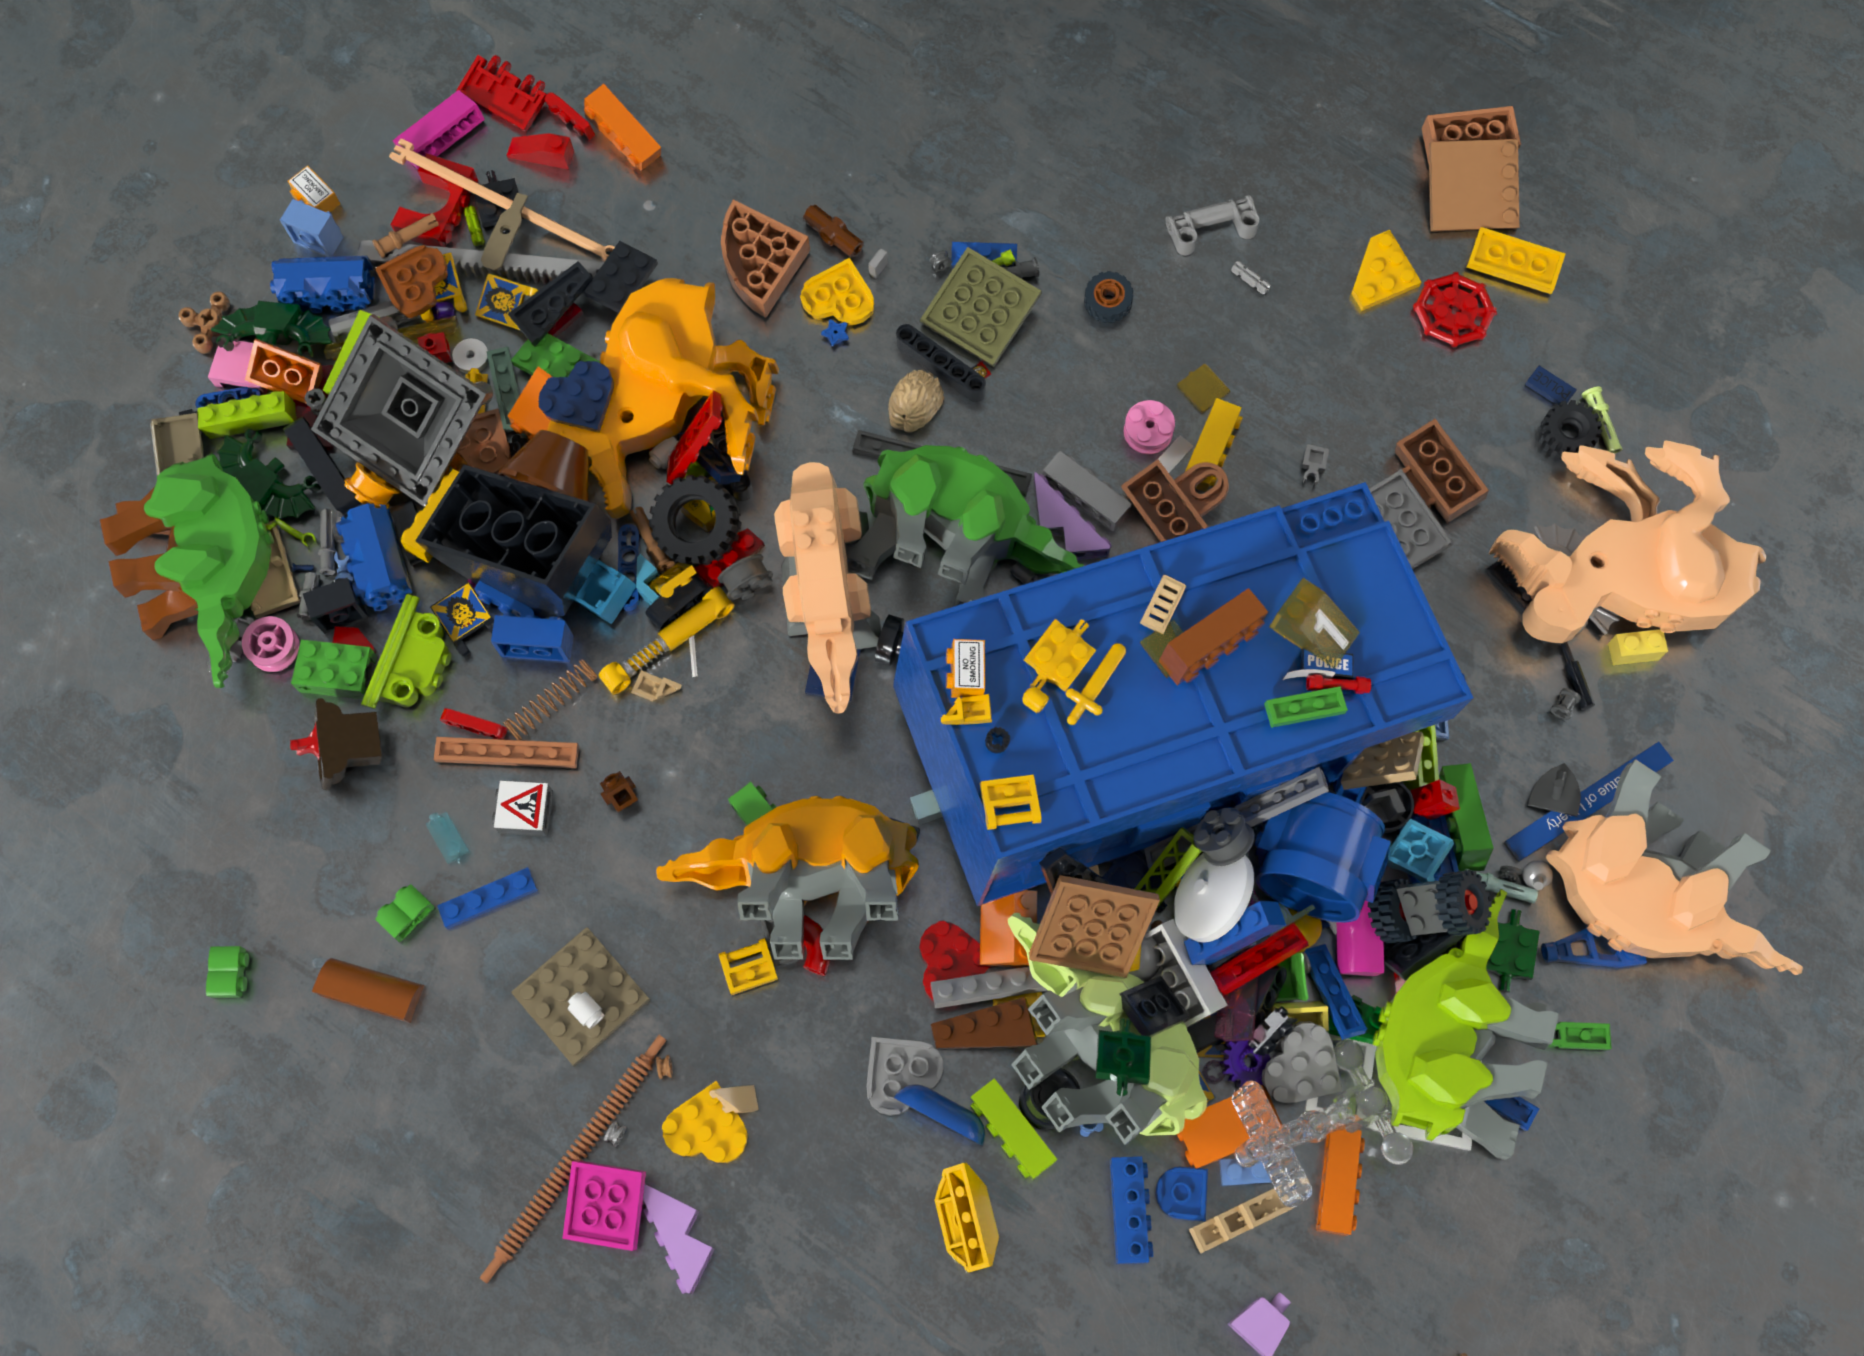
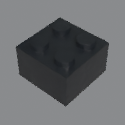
M348 577L345 579H335L331 584L313 587L309 592L303 593L310 619L324 634L334 631L335 626L345 627L368 618L365 605L362 604L360 597H356L352 582Z

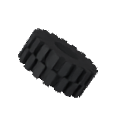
M1566 400L1561 401L1559 405L1555 404L1540 424L1539 435H1542L1540 442L1541 444L1546 443L1544 449L1546 451L1551 449L1553 451L1551 455L1556 457L1557 454L1562 456V452L1578 453L1579 446L1593 448L1600 439L1602 430L1599 429L1602 423L1601 421L1597 422L1599 418L1597 413L1594 415L1591 413L1593 411L1591 406L1586 409L1584 402H1580L1577 405L1576 400H1570L1569 404H1567ZM1563 425L1574 427L1578 432V436L1576 438L1566 436L1562 432L1561 427Z

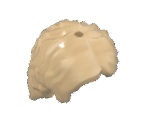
M913 370L899 381L889 400L888 414L893 428L903 429L909 433L924 427L926 423L931 421L942 406L943 400H945L938 377L934 378V374L931 372Z

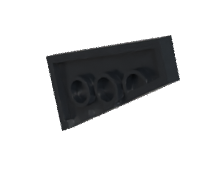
M577 261L508 313V315L532 345L536 347L586 289L593 278L582 264Z

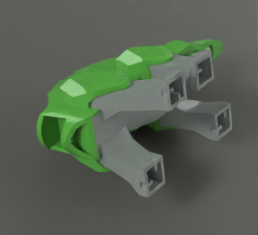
M925 445L905 452L892 450L881 452L878 458V465L880 466L878 475L867 477L863 483L869 499L870 510L873 516L876 517L874 525L851 549L847 557L848 571L870 580L873 579L877 567L892 553H894L893 558L921 568L926 552L923 532H926L946 550L940 563L938 575L959 583L955 606L985 597L984 586L991 570L995 568L999 560L1014 559L1037 574H1060L1084 566V564L1077 562L1076 556L1073 553L1059 547L1055 543L1052 533L1048 528L1036 525V520L1029 515V505L1013 480L993 462H990L986 456L969 454L963 447L954 448L951 446Z

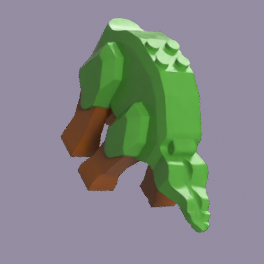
M210 454L188 463L183 461L163 470L157 476L155 487L143 499L115 503L117 514L100 519L104 543L116 556L127 553L138 541L154 533L169 535L166 552L163 554L136 559L108 561L113 586L125 598L136 595L142 590H167L152 600L137 605L142 631L152 640L162 638L171 623L198 614V633L210 654L213 684L215 688H224L223 681L228 678L226 672L232 666L229 651L231 646L238 640L240 634L234 618L241 617L243 610L249 608L266 578L272 552L270 544H273L274 540L270 530H266L265 524L269 523L266 511H261L259 502L251 498L236 477L223 472L217 457L214 454Z

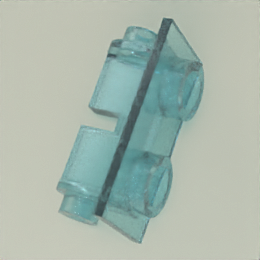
M447 812L441 815L433 813L429 816L430 821L425 825L447 864L469 852Z

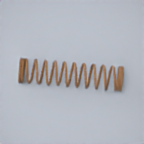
M579 660V663L583 667V669L575 664L573 666L578 677L571 671H566V674L571 683H569L565 678L559 676V681L563 686L564 690L554 682H552L551 685L556 695L552 693L549 689H544V692L547 698L549 699L550 703L543 696L537 694V699L543 707V709L534 701H529L530 706L536 715H534L525 706H522V710L525 716L527 717L528 721L519 713H514L521 727H519L510 718H507V720L503 722L506 728L517 740H522V737L513 728L511 723H513L522 733L528 735V732L519 720L518 716L523 721H525L532 729H535V726L529 718V716L527 715L526 711H528L537 721L543 723L541 717L535 710L533 704L538 709H540L547 717H550L549 712L543 705L540 698L543 699L553 710L557 711V707L555 706L547 692H549L554 698H556L562 705H565L563 699L557 692L555 686L559 688L569 699H572V696L563 684L562 680H564L573 690L579 693V690L574 684L573 680L571 679L569 673L574 678H576L584 687H587L586 683L580 676L576 667L579 670H581L591 681L596 680V678H598L596 673L586 663L585 660Z

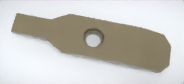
M517 193L511 207L500 215L481 258L485 268L495 271L502 268L507 252L522 224L521 213L528 198L527 195ZM504 230L510 231L508 234H502Z

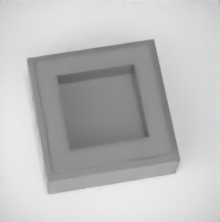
M879 249L868 264L869 276L877 279L888 264L887 252L883 249Z

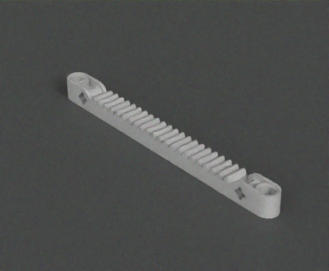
M363 240L359 244L357 256L368 255L373 265V270L370 271H376V267L421 245L402 244L403 247L398 250L396 248L385 254L384 258H381L372 241ZM426 246L434 249L437 248L442 254L451 252L458 276L465 272L466 277L473 273L475 278L482 274L484 279L487 278L489 273L495 276L499 275L501 278L507 276L510 281L514 277L517 278L518 282L525 278L526 283H529L533 278L535 284H537L542 279L543 284L546 285L549 280L555 279L577 261L582 264L592 278H594L604 262L507 253L502 268L495 271L483 266L481 258L484 251Z

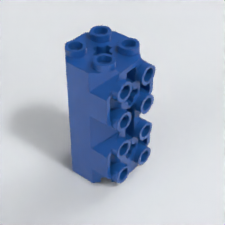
M368 255L283 258L278 261H272L274 276L273 280L270 281V289L272 294H276L278 303L300 305L302 312L309 310L312 313H321L325 305L331 306V310L338 313L348 310L359 311L366 309V306L374 299L375 278L374 276L371 277L369 272L373 270V265Z
M370 503L350 509L347 512V518L343 516L340 522H336V528L339 535H343L342 550L345 556H349L351 561L347 563V568L351 577L354 576L355 579L352 587L356 597H360L363 605L373 607L375 611L385 610L388 606L396 603L402 604L406 594H411L413 591L389 509L383 504H380V508H375L374 504Z

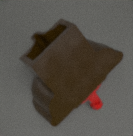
M323 698L316 700L314 729L307 738L290 740L291 750H296L299 756L312 753L317 757L319 779L323 790L327 791L332 785L341 782L345 777L347 767L380 764L382 754L377 712L343 714L340 707L336 704L325 702Z

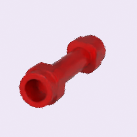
M1314 674L1307 676L1306 689L1313 692L1341 687V690H1354L1355 694L1370 693L1371 679L1357 676L1355 680L1326 679L1322 675Z

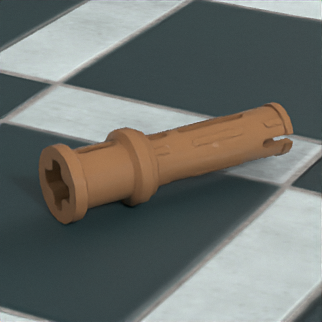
M433 213L397 232L390 231L388 232L389 235L379 240H372V243L380 257L384 258L385 254L396 248L398 250L401 249L403 243L439 226Z
M636 507L637 513L631 510L629 514L647 545L646 553L653 559L658 573L665 572L674 566L675 563L673 559L669 558L657 546V541L651 535L653 529L649 527V520L643 507Z

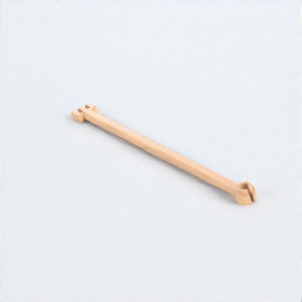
M404 139L398 141L400 146H395L394 151L396 153L391 152L389 155L392 160L402 165L408 160L506 210L513 203V200L414 152L413 144ZM525 206L523 207L522 218L600 256L603 262L609 256L606 252H612L615 248L612 245L603 246Z

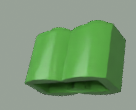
M411 884L399 889L394 901L382 906L375 919L398 942L405 939L417 924L422 922L435 908Z
M241 946L210 947L206 996L211 998H242L243 992L247 989V978L244 977V970L249 964V954L245 948Z

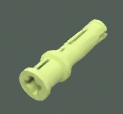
M1600 386L1590 388L1582 393V398L1586 399L1588 406L1593 408L1591 413L1599 415L1597 422L1601 421L1602 423L1599 430H1602L1601 436L1609 452L1616 454L1622 451L1623 448L1619 443L1608 415L1609 405L1603 399ZM1604 425L1607 426V429H1608V431H1609V434H1610V436H1611V439H1609V436H1608V434H1607V431H1606Z

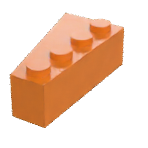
M602 84L584 98L585 117L627 157L634 167L637 166L642 171L661 156V146L605 84Z

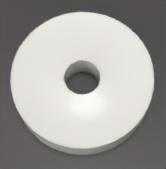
M465 339L459 342L453 350V361L456 367L465 374H468L471 368H477L481 372L489 363L486 352L488 349L478 339Z

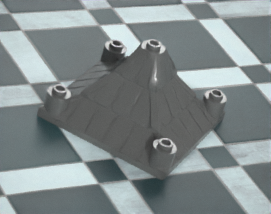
M372 314L366 321L311 430L425 507L428 504L430 495L434 492L436 493L441 486V479L481 406L492 400L493 390L484 381L473 383L399 333L397 324L392 318L388 316L379 318Z

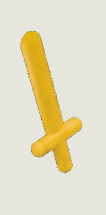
M1116 643L1110 648L1081 693L1073 688L1067 689L1066 696L1077 703L1067 717L1068 724L1075 725L1085 709L1097 716L1102 714V707L1094 701L1126 654V648L1122 644Z

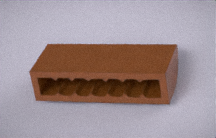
M330 958L321 968L312 992L325 998L411 1023L424 985Z

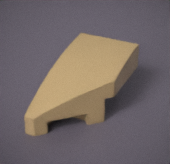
M641 670L631 693L650 701H656L680 690L682 685L664 677L663 679Z
M754 1085L709 1091L712 1098L717 1097L722 1103V1110L725 1113L731 1111L735 1113H749L759 1110Z

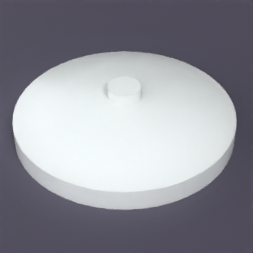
M1203 853L1191 864L1180 881L1174 900L1175 923L1183 935L1197 942H1210L1225 935L1239 921L1248 906L1254 885L1253 867L1246 855L1232 864L1215 866L1205 859Z

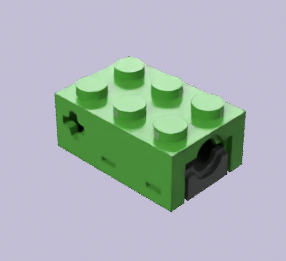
M301 639L291 684L301 693L363 699L374 674V664H376L378 656L370 647Z

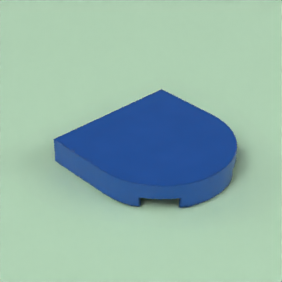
M1174 1167L1163 1173L1155 1187V1197L1160 1209L1166 1215L1175 1219L1205 1222L1208 1169Z

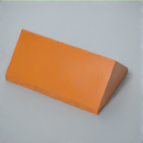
M255 339L245 381L271 391H284L290 398L307 404L305 401L306 393L314 388L318 389L323 379L321 364Z

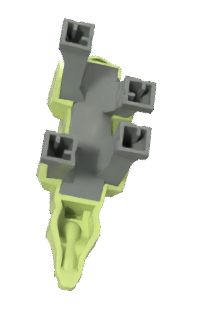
M1020 913L1012 914L1008 919V925L1014 936L1026 950L1032 977L1048 990L1028 1008L1047 1037L1040 1045H1032L1026 1048L1012 1063L1013 1068L1029 1090L1071 1060L1081 1059V1061L1096 1071L1099 1030L1111 1032L1120 1030V1019L1125 1018V1023L1126 1019H1129L1122 1009L1120 993L1144 982L1129 973L1127 978L1029 960V951L1040 924L1033 923L1030 917H1022ZM1131 1022L1130 1032L1140 1035L1138 1030ZM1182 1022L1151 1037L1150 1080L1148 1085L1128 1083V1094L1126 1096H1122V1091L1121 1096L1117 1095V1081L1105 1080L1095 1086L1083 1089L1061 1088L1056 1091L1041 1108L1058 1132L1083 1124L1109 1123L1114 1127L1115 1132L1124 1145H1126L1138 1134L1146 1136L1179 1134L1184 1129L1185 1119L1192 1120L1201 1116L1207 1108V1098L1200 1085L1199 1058L1185 1023Z

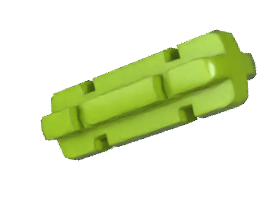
M474 206L465 207L464 214L473 245L478 247L485 243L478 215Z

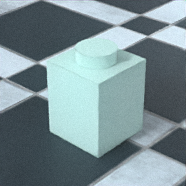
M933 790L910 797L911 806L918 825L943 817Z

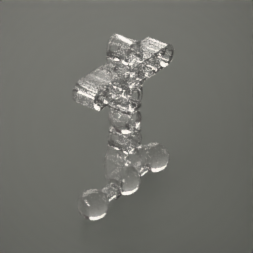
M1342 1040L1334 1047L1337 1067L1341 1070L1349 1071L1356 1086L1346 1089L1334 1097L1333 1104L1327 1108H1322L1319 1111H1305L1297 1120L1281 1125L1262 1087L1257 1082L1247 1081L1232 1094L1233 1105L1250 1137L1236 1148L1234 1153L1235 1160L1245 1168L1262 1162L1280 1200L1287 1207H1296L1308 1200L1312 1195L1311 1184L1293 1150L1298 1145L1301 1146L1306 1142H1321L1328 1133L1346 1129L1347 1132L1354 1133L1376 1123L1383 1137L1380 1147L1381 1153L1387 1162L1393 1165L1405 1164L1413 1155L1414 1148L1411 1140L1407 1135L1396 1132L1394 1126L1391 1125L1390 1117L1392 1113L1387 1110L1389 1105L1387 1094L1382 1088L1374 1086L1375 1080L1369 1079L1362 1067L1365 1054L1358 1042ZM1357 1095V1107L1363 1115L1367 1116L1366 1118L1361 1119L1356 1114L1352 1115V1109L1347 1106L1351 1097ZM1257 1116L1261 1119L1262 1123L1258 1121ZM1269 1140L1273 1143L1274 1147L1270 1145ZM1248 1149L1251 1150V1152L1253 1153V1156L1250 1155V1153L1248 1152ZM1281 1164L1285 1167L1286 1172L1282 1169Z

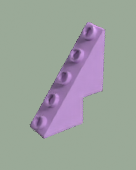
M1034 473L1033 484L1038 525L1048 528L1052 536H1062L1064 549L1073 553L1077 560L1109 557L1110 548L1112 547L1109 540L1101 537L1091 522H1085L1080 517L1077 508L1073 505L1069 506L1064 501L1065 499L1061 492L1058 490L1054 491L1049 486L1045 476Z
M645 1184L643 1200L647 1207L643 1209L649 1223L654 1222L658 1230L654 1235L660 1247L665 1246L669 1254L665 1258L670 1269H676L679 1279L676 1282L681 1293L687 1292L693 1295L715 1250L688 1236L700 1211Z

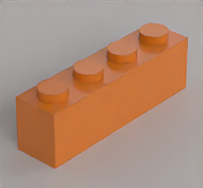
M1336 1126L1327 1128L1316 1231L1348 1236L1356 1229L1357 1216L1353 1215L1354 1205H1358L1360 1195L1359 1189H1356L1357 1179L1361 1178L1362 1174L1359 1153H1363L1365 1139L1361 1138L1362 1131Z

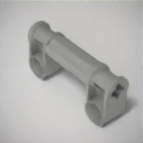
M1247 195L1244 199L1237 201L1228 200L1186 211L1183 215L1167 216L1166 226L1177 252L1186 256L1192 254L1195 250L1197 240L1195 229L1233 220L1238 235L1243 239H1251L1257 233L1260 219L1251 195Z

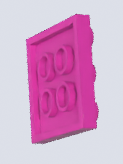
M579 1160L572 1161L562 1239L630 1251L636 1250L646 1171Z

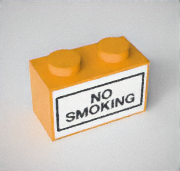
M306 166L288 180L292 188L290 193L297 201L302 200L305 204L324 212H331L340 205L334 191L309 166Z
M953 639L951 648L946 650V664H951V673L946 675V688L951 689V698L984 695L985 640Z

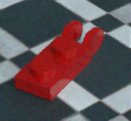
M551 92L546 94L545 102L554 115H558L566 124L571 123L573 125L572 128L579 136L582 137L584 135L589 140L595 136L590 123L563 99Z

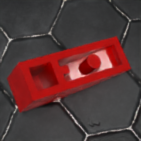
M546 133L512 137L506 156L511 159L569 170L574 149L570 137Z

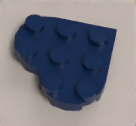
M579 361L575 364L568 377H550L547 379L546 384L539 393V408L548 419L554 422L600 433L614 389V380L611 372L605 365L597 361Z

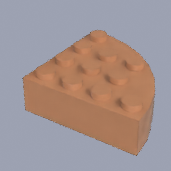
M735 200L732 201L725 214L721 235V248L726 273L739 297L752 310L766 318L809 253V237Z

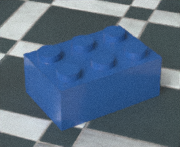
M504 613L503 616L495 615L491 643L501 657L570 662L574 636L566 621L559 617L540 619V617L535 615L517 617L511 613Z

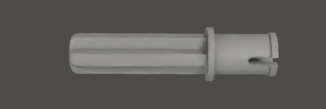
M323 509L320 513V550H318V554L320 555V573L329 576L335 574L334 555L337 552L334 543V511L332 509Z

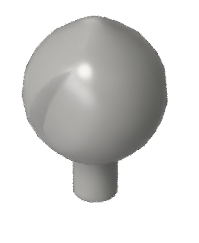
M1534 860L1529 862L1523 869V880L1530 888L1541 890L1552 882L1553 871L1546 862Z

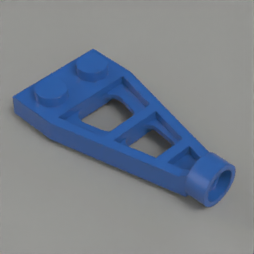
M1587 928L1556 942L1541 944V954L1545 963L1565 962L1615 968L1644 965L1647 963L1645 956L1625 952L1624 950L1621 952L1615 950L1616 953L1614 955L1600 954L1597 952L1594 941L1597 936L1590 933ZM1586 940L1589 955H1573L1571 943Z

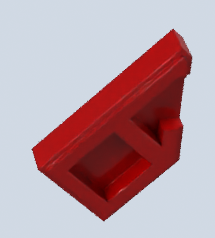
M335 626L332 643L370 647L376 654V649L358 628Z

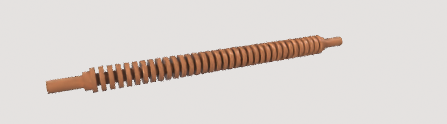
M661 1035L657 1036L645 1054H641L639 1058L636 1056L634 1060L638 1062L637 1065L632 1062L630 1065L634 1069L632 1070L628 1067L627 1071L630 1074L624 1073L622 1075L626 1080L619 1079L622 1085L616 1084L614 1086L618 1089L617 1092L613 1089L610 1091L614 1096L611 1097L608 1094L606 1098L610 1100L609 1103L604 1100L602 1103L606 1107L603 1108L600 1105L598 1109L602 1112L596 1111L594 1113L598 1118L591 1117L590 1120L594 1123L588 1122L586 1124L589 1130L585 1127L582 1129L586 1133L585 1135L579 1133L578 1136L581 1138V1141L575 1139L574 1142L578 1145L571 1144L570 1148L573 1151H566L569 1157L562 1156L565 1162L559 1161L557 1163L561 1168L554 1167L557 1173L551 1172L549 1174L552 1180L548 1177L545 1179L549 1184L543 1183L541 1185L544 1191L538 1189L537 1192L540 1196L534 1194L533 1198L536 1202L533 1200L528 1202L532 1207L526 1205L524 1209L528 1212L522 1211L520 1213L524 1218L517 1217L516 1220L519 1222V1225L514 1222L512 1226L515 1230L509 1228L508 1232L511 1235L505 1234L503 1236L507 1241L500 1240L499 1243L502 1247L499 1245L495 1247V1257L479 1277L482 1281L488 1284L502 1263L513 1259V1255L510 1253L516 1254L518 1252L514 1247L521 1248L522 1245L519 1241L523 1243L526 1241L523 1235L529 1237L530 1233L527 1230L533 1231L535 1229L531 1224L537 1226L538 1221L535 1219L541 1220L543 1218L539 1213L546 1214L547 1211L544 1209V1206L549 1209L551 1205L547 1202L554 1203L555 1199L552 1196L556 1198L559 1196L556 1190L562 1192L563 1188L560 1185L566 1186L568 1184L564 1179L570 1181L568 1174L571 1173L572 1161H583L581 1156L585 1159L588 1157L584 1152L590 1153L592 1151L589 1145L592 1147L596 1146L592 1142L593 1140L599 1142L600 1138L597 1137V1134L603 1136L604 1133L600 1130L604 1129L607 1131L608 1127L605 1124H612L608 1119L612 1118L615 1120L616 1116L613 1113H620L617 1109L618 1106L621 1109L624 1108L621 1102H628L625 1096L632 1097L629 1093L630 1090L635 1093L636 1089L633 1086H640L637 1080L639 1079L643 1082L644 1078L641 1075H648L645 1069L651 1071V1065L654 1063L652 1061L667 1041Z

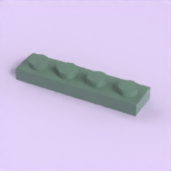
M507 346L486 351L502 426L506 433L514 431L510 427L511 422L508 414L520 396L514 367L511 362L510 349Z

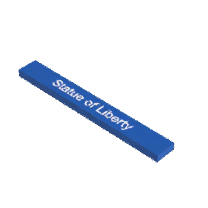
M1657 742L1581 791L1580 808L1577 817L1550 811L1507 839L1504 843L1517 861L1520 862L1563 834L1565 822L1584 820L1612 802L1620 775L1629 763L1638 760L1654 772H1658L1674 760L1662 744Z

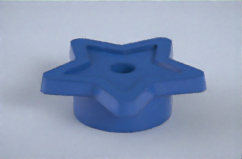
M830 319L828 328L823 330L821 335L827 337L832 346L843 340H849L845 332L848 324L846 322L837 324Z

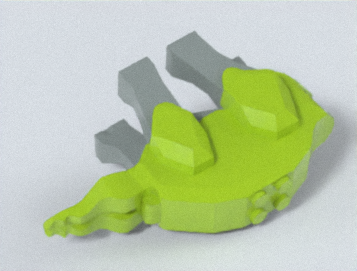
M1500 889L1493 902H1491L1492 907H1489V911L1492 913L1491 917L1487 918L1490 923L1488 926H1485L1486 930L1484 932L1467 935L1457 948H1452L1448 954L1440 956L1412 974L1391 1002H1386L1379 1016V1022L1383 1024L1380 1026L1379 1031H1376L1372 1045L1377 1046L1375 1056L1379 1081L1392 1104L1391 1125L1398 1127L1402 1123L1425 1130V1139L1433 1141L1437 1136L1448 1134L1457 1128L1484 1146L1495 1157L1507 1160L1513 1156L1520 1125L1503 1120L1484 1101L1520 1096L1534 1099L1542 1092L1548 1063L1535 1060L1521 1065L1486 1064L1480 1061L1494 1045L1496 1036L1511 1038L1545 1050L1549 1044L1553 1043L1559 1013L1546 1011L1547 1005L1539 1002L1527 1005L1517 1002L1499 992L1489 977L1486 964L1499 939L1497 919L1507 895L1506 891Z

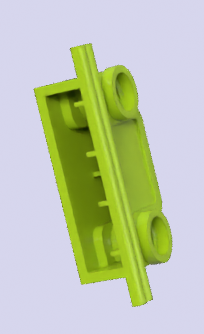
M406 594L362 700V706L375 709L378 701L401 707H410L418 700V694L429 696L435 692L437 687H440L443 680L442 673L445 666L449 665L452 655L450 649L442 640L444 629L439 619L431 613L422 614L415 612L420 601L419 597Z

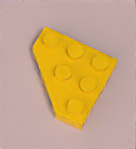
M1390 230L1371 237L1351 293L1361 311L1421 285L1420 278Z

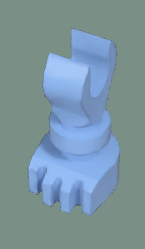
M336 552L334 560L339 568L337 569L335 579H345L348 577L352 584L355 583L354 576L351 577L347 568V563L351 562L349 556H346L344 560H340V556Z

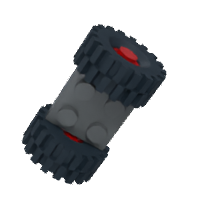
M1474 870L1445 873L1438 881L1416 884L1409 883L1407 879L1382 881L1374 902H1368V907L1371 909V912H1368V916L1373 921L1370 923L1371 927L1376 928L1374 933L1376 936H1380L1381 941H1386V943L1412 941L1418 935L1448 932L1453 934V936L1479 934L1486 930L1485 926H1488L1490 923L1487 919L1491 917L1492 913L1489 911V907H1492L1491 901H1488L1490 893L1485 890L1487 886L1485 881L1481 882L1482 876L1476 874Z

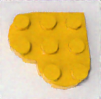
M850 258L811 277L804 283L800 299L803 309L816 320L834 316L838 321L846 322L848 324L847 327L863 323L874 313L872 292Z
M717 1081L674 1109L663 1122L664 1141L675 1154L693 1157L703 1153L709 1160L716 1163H729L738 1159L745 1151L748 1132L744 1122L738 1113L734 1111L725 1113L722 1110L723 1105L719 1099L710 1096L709 1091L722 1089Z

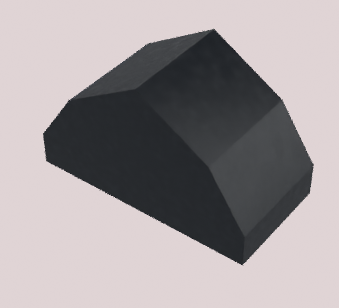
M464 464L415 541L431 556L476 585L481 581L530 607L533 609L535 616L543 619L565 616L611 540L612 529L611 519L595 503Z

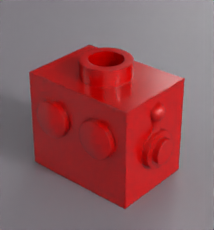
M1440 779L1411 790L1414 800V813L1427 819L1433 820L1460 809L1456 787Z

